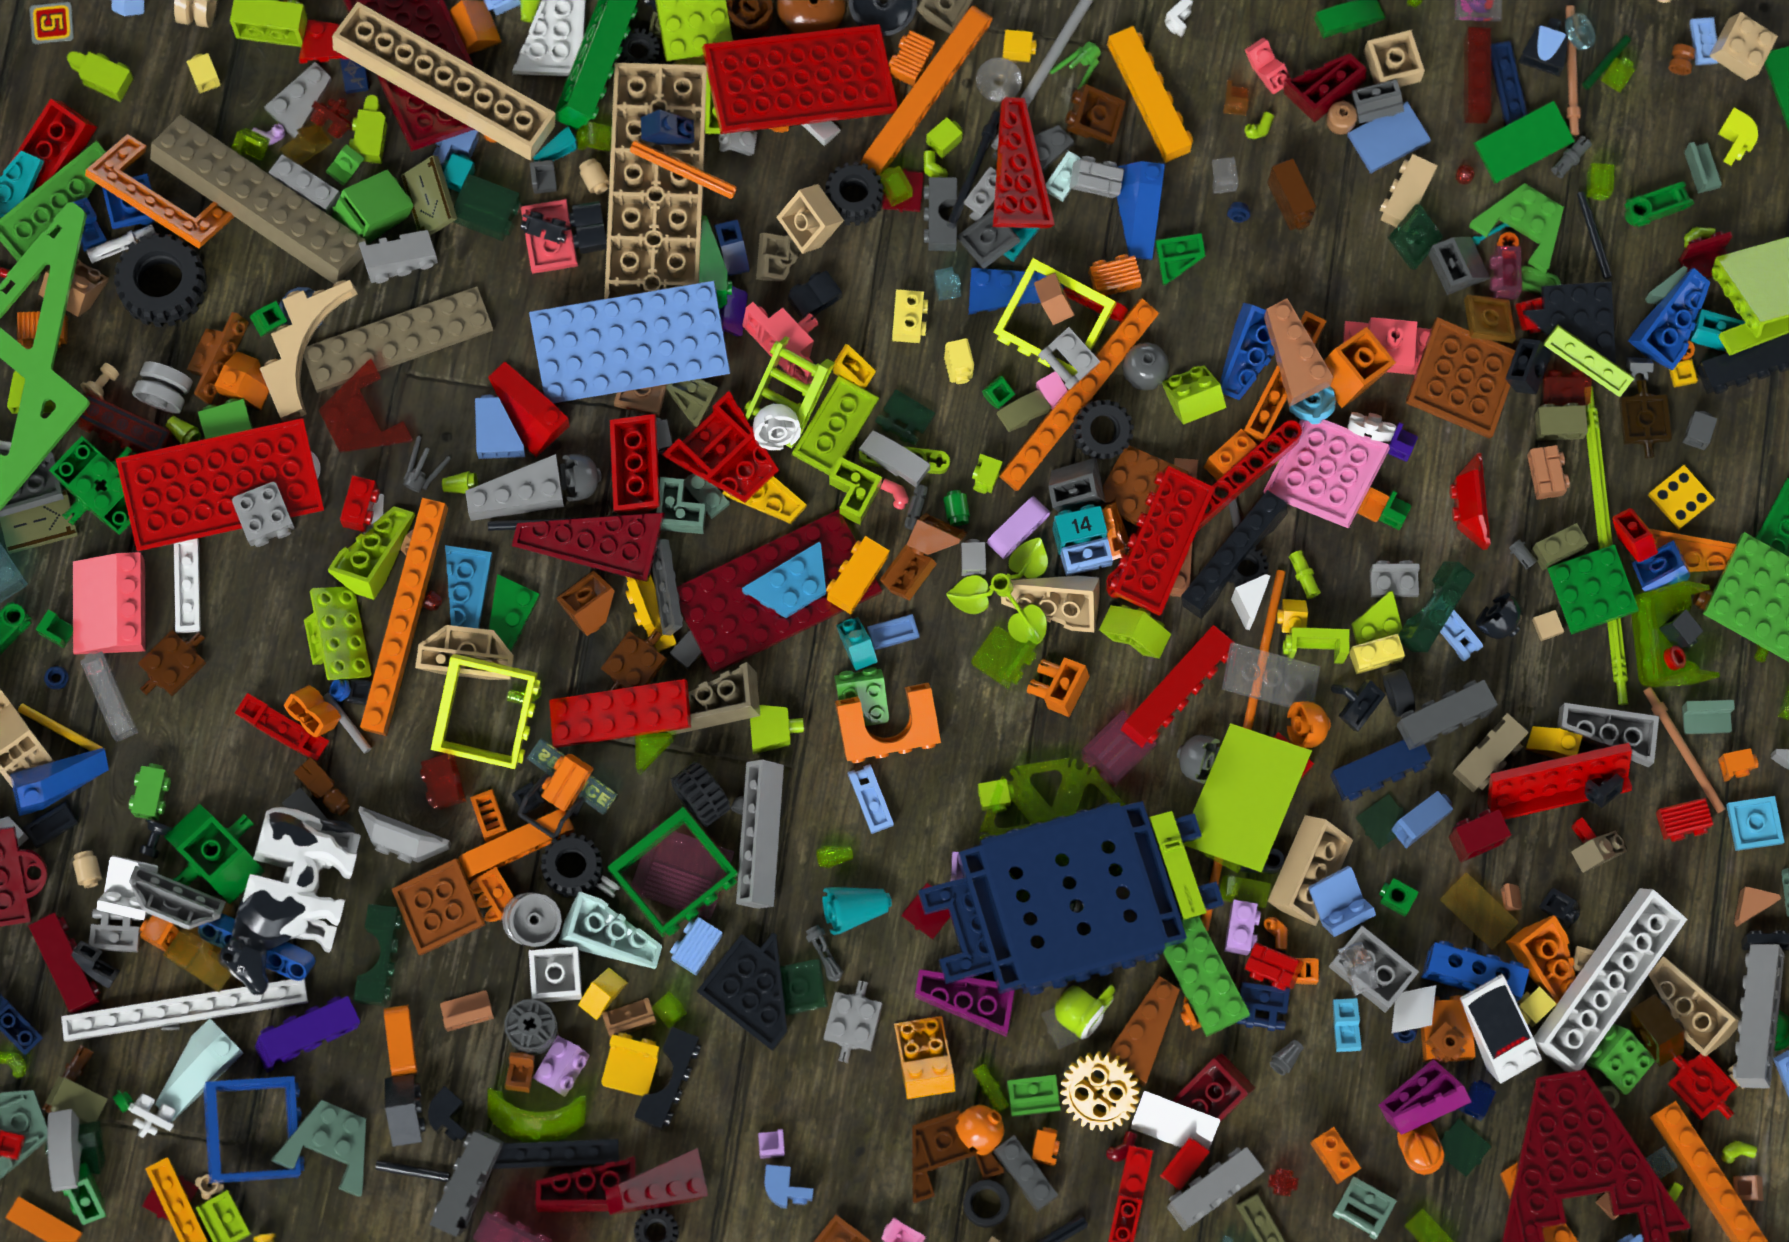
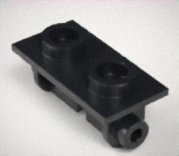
M531 211L530 214H523V217L527 218V221H522L520 229L524 230V233L540 237L542 230H546L544 239L557 244L566 242L567 234H564V231L571 230V227L565 225L566 221L553 218L550 221L543 218L544 214L536 211Z

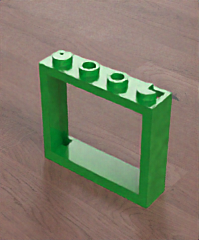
M684 807L608 866V871L662 937L667 934L672 936L680 929L679 924L686 919L690 921L699 914V908L704 904L707 906L711 905L718 899L717 894L723 889L726 891L731 889L737 883L736 879L738 878L736 870ZM685 823L726 873V876L663 925L621 873Z

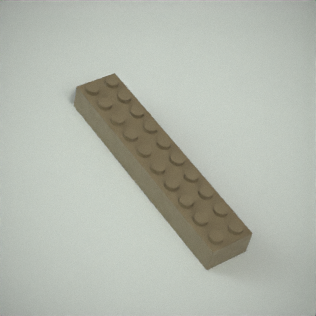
M179 115L151 143L150 159L211 201L216 202L218 206L232 213L240 221L333 284L341 281L363 258L358 243H366L367 240L182 115Z

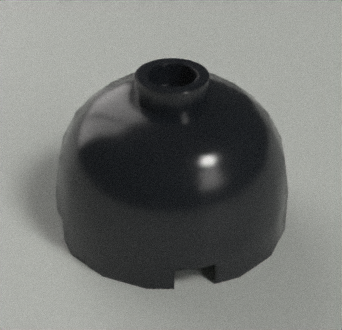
M1506 592L1492 600L1495 604L1490 609L1486 606L1475 622L1481 632L1494 639H1502L1507 636L1513 637L1521 628L1519 626L1523 617L1521 605L1514 596Z

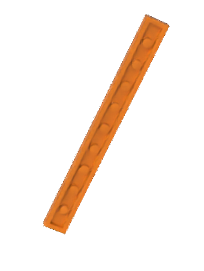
M1143 298L1137 301L1095 354L1100 363L1072 389H1067L1000 473L999 477L1015 491L1022 487L1073 423L1074 416L1079 413L1078 410L1088 404L1129 350L1158 316L1159 312Z

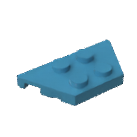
M820 542L742 588V592L747 596L750 595L757 599L767 608L774 609L776 613L784 618L789 617L826 594Z

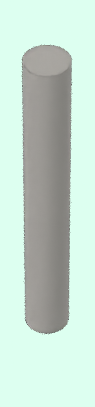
M329 693L323 696L324 700L332 704L340 713V723L363 753H368L372 747Z

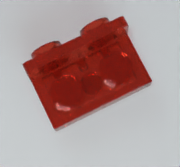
M1548 370V373H1545L1543 376L1542 403L1555 405L1578 403V405H1588L1591 400L1592 378L1581 370H1572L1571 374H1562L1561 370Z

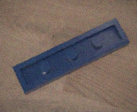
M1511 41L1491 44V67L1505 126L1528 115Z

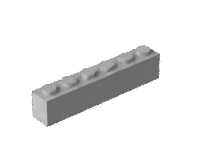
M766 760L746 762L736 904L757 909L774 907L784 765Z
M1750 944V952L1746 954L1745 963L1748 970L1747 975L1743 977L1745 997H1742L1740 1002L1743 1015L1742 1019L1738 1021L1740 1041L1736 1042L1735 1046L1738 1059L1737 1064L1733 1066V1077L1738 1081L1741 1088H1770L1785 957L1780 945Z

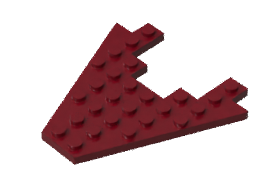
M1586 1070L1536 1078L1501 1242H1545L1542 1228L1566 1224L1562 1199L1605 1192L1609 1194L1613 1216L1637 1212L1643 1242H1670L1668 1232L1690 1229V1224Z

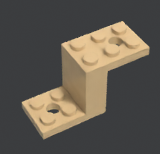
M0 689V773L12 787L11 773L54 762V760Z

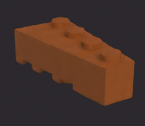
M1161 976L1156 980L1108 1051L1111 1060L1119 1056L1118 1063L1120 1065L1128 1062L1125 1068L1126 1071L1134 1069L1131 1078H1138L1137 1083L1143 1087L1147 1083L1180 989Z

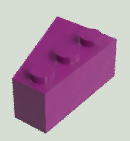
M1433 1059L1378 1106L1386 1121L1403 1135L1470 1103L1471 1100L1463 1084Z

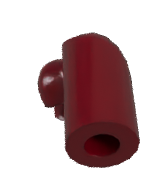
M1126 1131L1121 1145L1115 1148L1111 1146L1107 1149V1158L1114 1162L1126 1159L1129 1145H1135L1137 1134Z

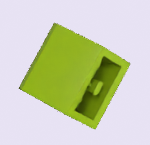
M1205 365L1193 367L1188 372L1173 375L1162 382L1175 415L1183 425L1226 408L1221 384Z

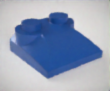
M147 174L132 177L152 190ZM102 187L112 229L137 224L151 225L155 222V220Z
M1674 540L1658 548L1656 555L1642 562H1637V560L1632 562L1644 591L1655 590L1667 584L1682 586L1690 577L1689 568Z

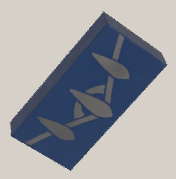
M340 58L346 94L368 91L365 67L351 59Z

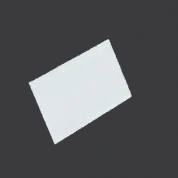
M1144 1091L1131 1129L1181 1148L1191 1136L1209 1150L1220 1119Z

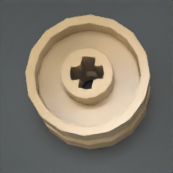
M175 0L174 14L176 23L190 25L194 20L197 26L211 27L216 13L217 0Z

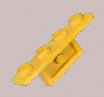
M651 574L647 582L626 577L629 590L625 591L629 603H634L637 612H634V617L638 626L643 625L648 636L652 634L654 629L663 635L656 590ZM673 634L671 636L663 635L654 647L660 652L675 646L677 643Z

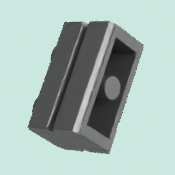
M1397 79L1352 91L1359 123L1372 122L1378 118L1394 116L1397 113L1404 112L1402 95Z

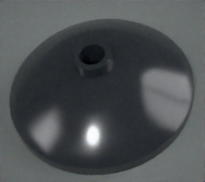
M849 0L850 13L857 25L880 24L882 36L893 35L906 28L912 21L917 8V0H888L887 3H882L880 0Z

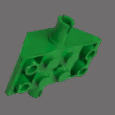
M81 436L49 469L54 477L76 499L73 505L62 514V517L66 520L74 513V516L68 521L73 526L86 511H91L100 521L120 535L130 525V519L116 459L109 461ZM126 447L117 458L128 456L132 450ZM96 480L98 482L103 481L106 490L96 491L95 487L97 485L94 482Z
M199 803L174 827L173 831H169L164 836L188 861V866L173 880L188 886L198 876H202L229 905L232 904L245 891L250 874L261 876L265 873V870L253 860V857L241 846L238 840L254 825L253 822L243 813L229 828H224ZM209 850H217V853L213 856Z

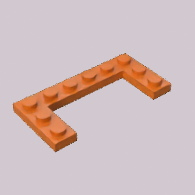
M129 134L124 136L86 169V177L199 249L235 217L232 213L218 206L216 202H213L194 218L124 173L123 171L144 154L146 150V145Z

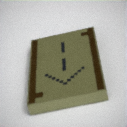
M432 155L401 175L406 194L409 195L414 204L411 211L418 232L428 230L431 236L457 219L438 156Z
M67 490L63 491L64 499L0 517L5 544L9 554L78 536L76 523L72 526L68 522L74 516L73 513L66 520L62 517V514L71 507Z

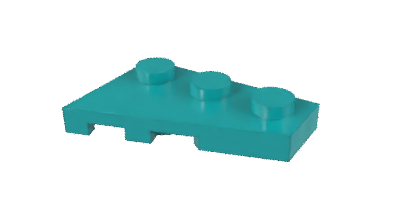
M20 151L5 168L3 175L0 177V218L30 195L43 166V160Z

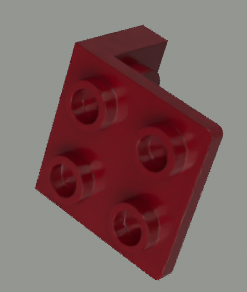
M1720 231L1712 234L1708 239L1702 240L1697 238L1690 241L1679 258L1681 268L1685 265L1688 269L1687 273L1691 268H1695L1706 279L1713 278L1712 268L1715 259L1718 256L1727 254L1725 247L1732 238V233Z

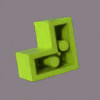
M839 457L829 476V485L847 493L840 506L839 514L861 525L882 485L881 476L842 457Z
M1111 605L1099 628V631L1112 641L1129 644L1143 656L1160 659L1171 636V633L1164 628L1165 625L1162 622L1150 617V612L1143 608L1134 610L1126 605H1121V607Z

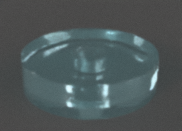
M1581 13L1568 17L1565 21V29L1571 43L1579 50H1585L1593 46L1595 43V32L1590 21Z

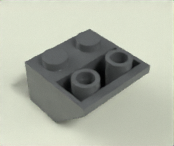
M1453 237L1432 245L1428 255L1447 295L1490 278L1471 237Z
M1096 458L1051 471L1048 487L1052 507L1058 513L1064 510L1074 512L1081 510L1082 507L1087 505L1095 506L1105 503Z

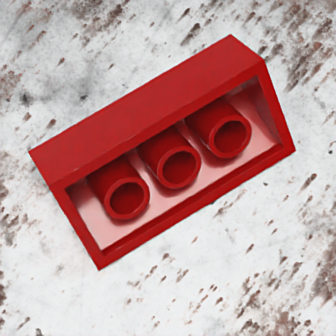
M650 414L610 420L613 510L620 516L647 514L660 506L656 415Z

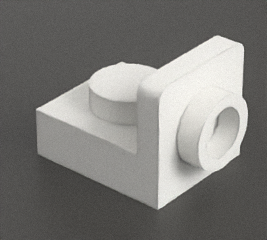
M1181 0L1167 13L1165 22L1167 28L1172 33H1177L1179 36L1185 33L1186 25L1182 21L1187 19L1192 12L1190 10L1192 0Z

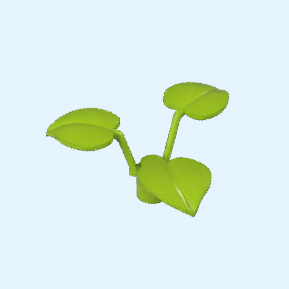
M1031 539L1020 545L1011 554L1009 568L1019 574H996L992 578L990 586L981 576L971 575L965 577L946 593L948 599L955 607L965 613L979 614L988 608L989 599L987 596H991L994 591L1001 597L1007 596L1018 611L1009 619L1008 630L1010 635L1021 643L1036 645L1041 643L1047 631L1046 616L1034 604L1026 606L1023 610L1020 608L1011 595L1014 588L1011 579H1020L1023 575L1027 579H1035L1045 573L1048 567V556L1042 539Z

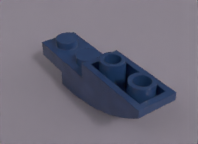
M0 993V1030L26 1055L43 1037Z

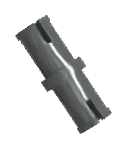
M1580 136L1578 141L1570 149H1566L1563 157L1551 168L1553 174L1556 175L1559 172L1557 177L1563 178L1573 165H1577L1580 162V157L1592 146L1590 140L1587 139L1584 142L1586 137Z

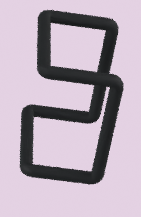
M545 773L524 796L518 810V816L549 837L557 839L564 822L570 815H578L584 802V797H580L566 811L567 813L561 818L555 833H552L523 814L530 796L537 789L540 795L544 792L542 785L548 778V774Z

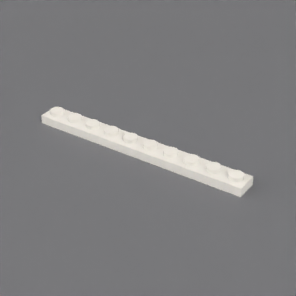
M304 978L301 981L291 979L269 983L267 990L262 995H253L247 987L61 1016L64 1041H74L308 1003Z

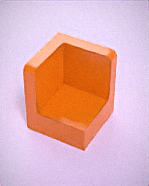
M1370 487L1357 513L1377 522L1390 497Z

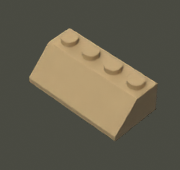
M1305 815L1271 891L1268 902L1280 911L1316 926L1319 915L1308 887L1341 869L1353 839L1326 819Z

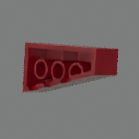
M635 1156L618 1162L605 1163V1165L594 1168L581 1169V1171L571 1174L566 1173L536 1181L537 1212H609L605 1190L636 1176Z

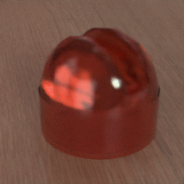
M1467 164L1461 165L1455 173L1456 180L1461 184H1469L1475 175L1474 169Z
M431 590L424 598L422 607L430 611H436L439 609L437 605H442V599L436 592Z

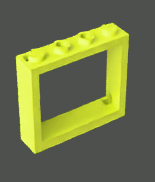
M1033 258L993 332L999 335L997 340L1008 346L1011 342L1019 346L1017 351L1028 357L1031 353L1038 356L1042 351L1041 349L1008 333L1004 329L1035 271L1046 277L1056 273L1060 284L1104 307L1085 343L1090 351H1092L1117 303ZM1039 357L1038 362L1050 368L1046 360L1042 361ZM1056 358L1071 375L1075 376L1078 373L1073 366Z
M453 654L449 662L431 750L515 769L518 763L523 762L525 750L521 748L523 740H528L530 726L526 725L528 717H533L535 703L531 702L533 694H538L540 680H537L538 673ZM461 665L528 680L512 756L445 741Z

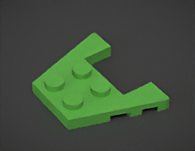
M1524 183L1473 219L1469 227L1487 238L1499 220L1508 224L1516 231L1539 244L1528 263L1546 274L1550 266L1564 207Z

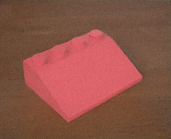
M141 552L115 553L73 561V654L146 651L145 559Z

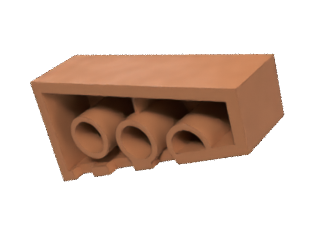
M1288 298L1267 308L1264 319L1290 407L1329 387L1334 377Z

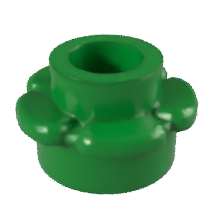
M117 1090L118 1093L112 1098L121 1112L124 1113L128 1110L131 1102H134L127 1091L121 1093L120 1090Z

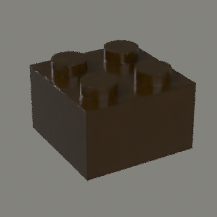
M1655 994L1631 1008L1632 1032L1660 1067L1684 1053L1685 1028L1678 1018L1674 1019L1670 1014L1671 1010L1664 1000L1660 1001Z

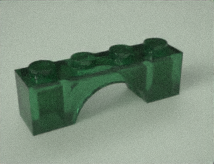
M1444 561L1432 579L1435 587L1431 599L1418 614L1406 621L1398 634L1401 643L1412 652H1428L1475 575L1459 561Z
M368 904L364 928L378 939L380 957L370 971L357 975L354 1001L358 1004L385 1007L386 1000L390 1001L392 986H388L390 976L393 977L395 973V962H392L393 953H397L399 938H395L396 931L401 929L402 915L399 914L397 907Z

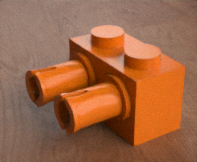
M1065 657L1061 665H1057L1043 658L1040 661L1043 665H1038L1037 672L1054 679L1050 686L1032 679L1030 681L1032 685L1028 684L1027 693L1043 698L1048 709L1070 717L1090 677L1086 665Z

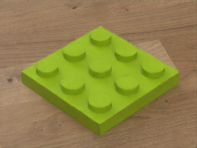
M655 0L666 62L704 56L702 50L704 44L733 41L726 0Z

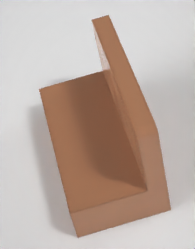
M481 991L440 1004L447 1032L494 1019L487 991Z

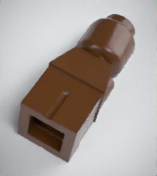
M311 757L294 772L297 779L303 783L316 799L323 800V804L331 813L343 816L351 808L348 804V798L340 789L334 788L335 782Z

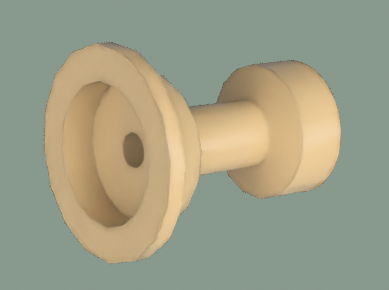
M104 363L100 368L102 374L95 382L88 381L87 383L82 382L80 384L82 390L88 396L101 402L104 401V390L102 389L109 379L114 381L119 376V372L108 363Z

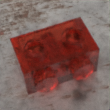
M445 754L421 762L422 769H420L422 780L427 784L428 792H426V797L432 808L441 810L467 802L454 755Z

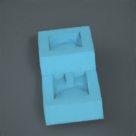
M1333 1000L1336 1052L1361 1051L1358 1000Z

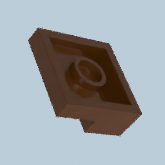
M1087 84L1076 89L1071 97V102L1074 103L1073 109L1067 113L1065 123L1068 124L1067 131L1086 139L1093 137L1109 145L1113 144L1126 101Z

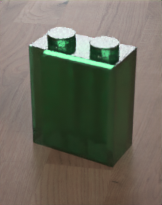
M468 174L454 204L457 219L453 223L504 241L506 235L509 236L513 230L514 223L512 221L514 216L519 215L523 202H521L520 193Z

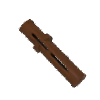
M80 1045L71 1062L65 1065L66 1070L62 1077L75 1083L78 1077H82L84 1074L82 1071L94 1052ZM46 1103L41 1108L48 1113L52 1112L50 1111L52 1106Z

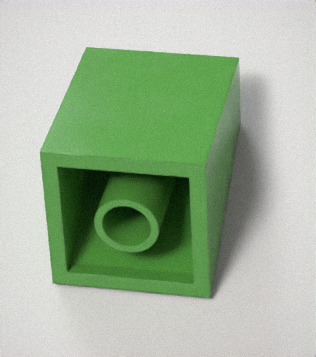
M388 169L343 189L339 197L346 201L365 227L361 237L367 240L366 245L408 218L414 206L409 195L405 194L399 186L397 179L390 174Z

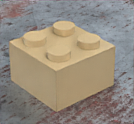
M1740 12L1727 20L1709 56L1744 80H1748L1759 74L1778 36Z
M1411 30L1367 41L1364 54L1375 85L1397 79L1399 87L1421 82L1425 70Z
M818 184L800 189L777 216V219L802 254L821 248L844 221Z

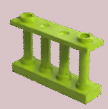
M785 336L780 342L776 341L770 351L773 356L753 400L748 401L743 413L746 414L745 418L748 422L753 419L760 411L759 405L763 396L777 404H783L791 408L796 413L801 427L798 440L793 445H790V443L786 444V446L792 448L799 442L835 362L826 359L821 364H814L786 349L790 338ZM781 357L811 372V376L814 377L812 383L805 384L777 369ZM772 377L802 392V396L805 397L802 404H796L769 389L768 385Z

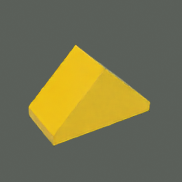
M845 344L834 361L833 373L835 375L841 376L863 389L867 387L876 373L847 344Z
M607 968L591 983L578 1006L598 1020L628 982L612 969Z

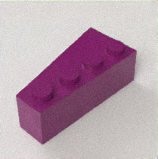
M919 969L915 998L1007 1037L1014 990L999 994L996 982L975 978H966L946 984L943 973Z

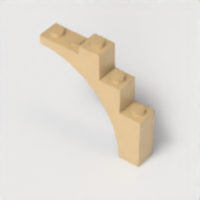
M341 280L328 290H318L312 294V297H308L303 290L301 292L293 291L287 295V298L282 299L292 325L280 326L276 329V332L271 334L281 359H272L266 362L265 366L261 367L260 370L283 422L292 421L307 414L302 400L300 384L303 354L316 328L326 316L341 303L358 294L351 280Z

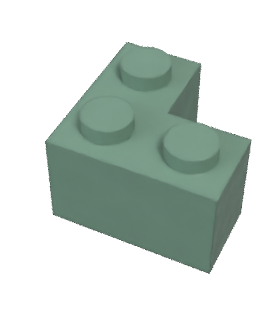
M660 477V506L657 507V513H665L661 530L704 534L705 504L683 502L684 479Z

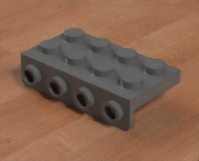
M52 451L4 508L0 510V517L64 499L61 483L49 471L56 463Z

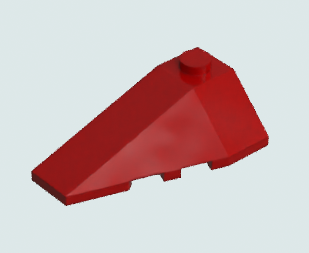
M503 362L488 376L522 444L535 457L540 455L570 427L568 417L506 362Z

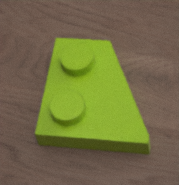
M1393 591L1385 593V596L1351 624L1356 645L1394 634L1404 635Z

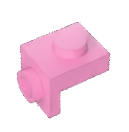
M893 1218L891 1223L885 1227L884 1235L882 1236V1240L885 1242H923L926 1238L923 1234L904 1225L896 1218Z

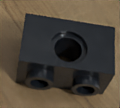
M1520 338L1505 378L1516 392L1537 395L1552 355L1541 340Z

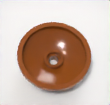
M777 0V11L784 26L793 34L833 30L838 27L844 16L845 0H817L816 4H812L810 0Z

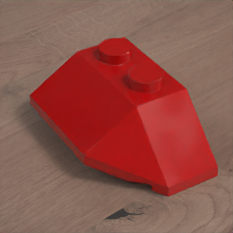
M1477 453L1457 475L1453 485H1450V498L1454 499L1455 507H1452V520L1456 521L1459 531L1482 550H1487L1491 544L1483 461L1482 453Z

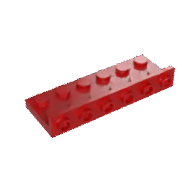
M1167 466L1163 471L1159 470L1154 480V483L1157 484L1154 492L1150 491L1146 498L1145 504L1148 505L1145 513L1141 512L1136 522V525L1139 526L1136 534L1132 533L1127 543V546L1130 547L1127 555L1123 554L1118 564V567L1121 568L1118 576L1114 575L1109 585V588L1112 589L1109 596L1113 598L1118 596L1159 616L1164 610L1215 487L1170 466Z
M1629 743L1492 773L1490 774L1487 802L1492 812L1499 809L1504 820L1589 801L1584 793L1586 782L1591 779L1600 786L1606 778L1611 779L1615 774L1624 779L1621 793L1632 791V785L1628 777L1632 755L1631 746Z

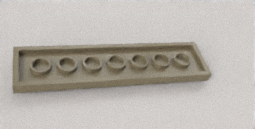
M476 286L306 346L303 356L316 392L319 393L494 330Z

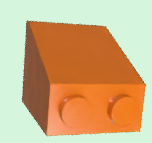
M1365 327L1335 348L1324 360L1334 377L1330 387L1333 389L1336 402L1341 408L1359 397L1396 364L1368 327Z

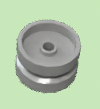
M146 361L140 371L143 380L136 382L132 391L133 396L156 409L170 413H180L185 403L182 395L189 393L193 383L192 379L169 366Z
M530 892L518 894L510 899L502 915L503 929L508 937L517 944L531 947L543 946L552 941L558 934L562 922L560 910L552 899L546 895ZM530 917L534 919L533 924L530 923Z

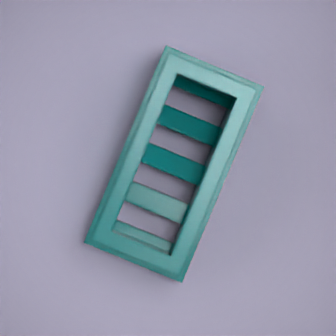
M566 127L533 157L534 162L553 160L554 162L577 150L576 139L569 127Z

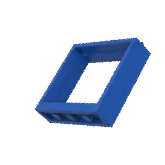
M294 1076L204 1083L209 1183L296 1178L301 1175V1171H304V1156H300V1154L294 1169L221 1174L216 1092L285 1088L289 1138L297 1130L298 1122H301V1108L296 1107V1097L300 1096V1089L298 1083H295Z

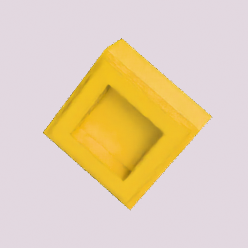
M1692 359L1679 361L1674 370L1669 369L1674 387L1694 384L1698 381Z

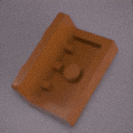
M906 544L883 574L880 581L892 594L910 601L937 563L928 556L912 552V547Z

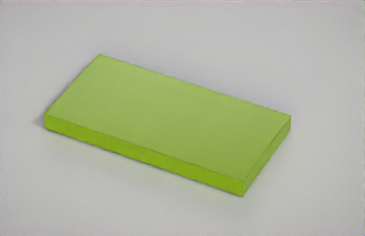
M838 376L793 450L792 455L830 476L839 457L845 458L878 403L879 397Z

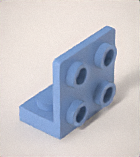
M1350 866L1308 887L1322 926L1334 937L1376 915L1373 906L1363 898L1353 869Z

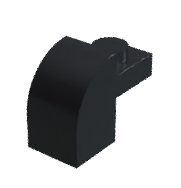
M445 1086L432 1099L428 1109V1119L437 1134L445 1127L447 1130L444 1133L452 1141L456 1142L458 1139L463 1143L468 1133L452 1119L462 1109L464 1103Z

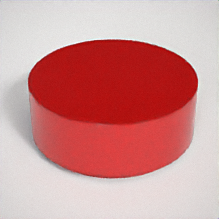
M1672 646L1664 651V661L1669 669L1676 671L1686 665V655L1680 647Z

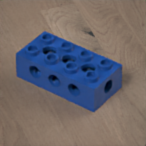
M1439 941V943L1435 942L1428 950L1421 978L1471 992L1496 978V975L1502 974L1517 1003L1523 997L1529 969L1523 968L1524 964L1516 961L1502 962L1498 956L1486 954L1485 957L1478 955L1474 949L1463 947L1461 950L1454 948L1450 942ZM1449 961L1454 963L1456 968L1452 967L1449 964ZM1472 968L1476 969L1479 974L1474 973Z

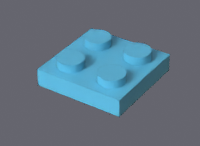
M1775 796L1726 804L1735 851L1784 843Z

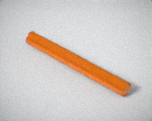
M634 140L630 147L631 153L732 199L736 194L737 187L640 141Z

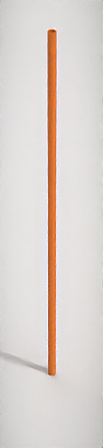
M1276 570L1243 728L1252 730L1286 574L1282 570ZM1215 856L1209 883L1217 881L1219 885L1224 859ZM1213 909L1207 910L1206 914H1202L1201 921L1207 933ZM1184 997V1004L1188 1003L1186 997Z

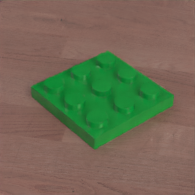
M1615 544L1547 568L1571 635L1639 611Z

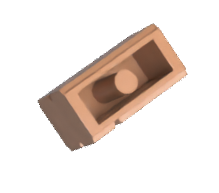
M1557 445L1531 449L1527 457L1536 499L1563 496L1570 486L1568 475L1563 473L1562 466L1565 465L1563 452H1559Z

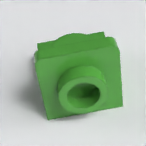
M346 144L328 167L326 173L341 185H345L365 158Z

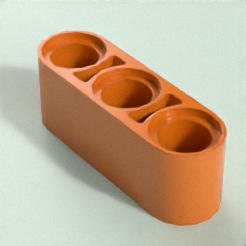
M409 1005L384 1008L392 1077L409 1074L416 1075L417 1063Z

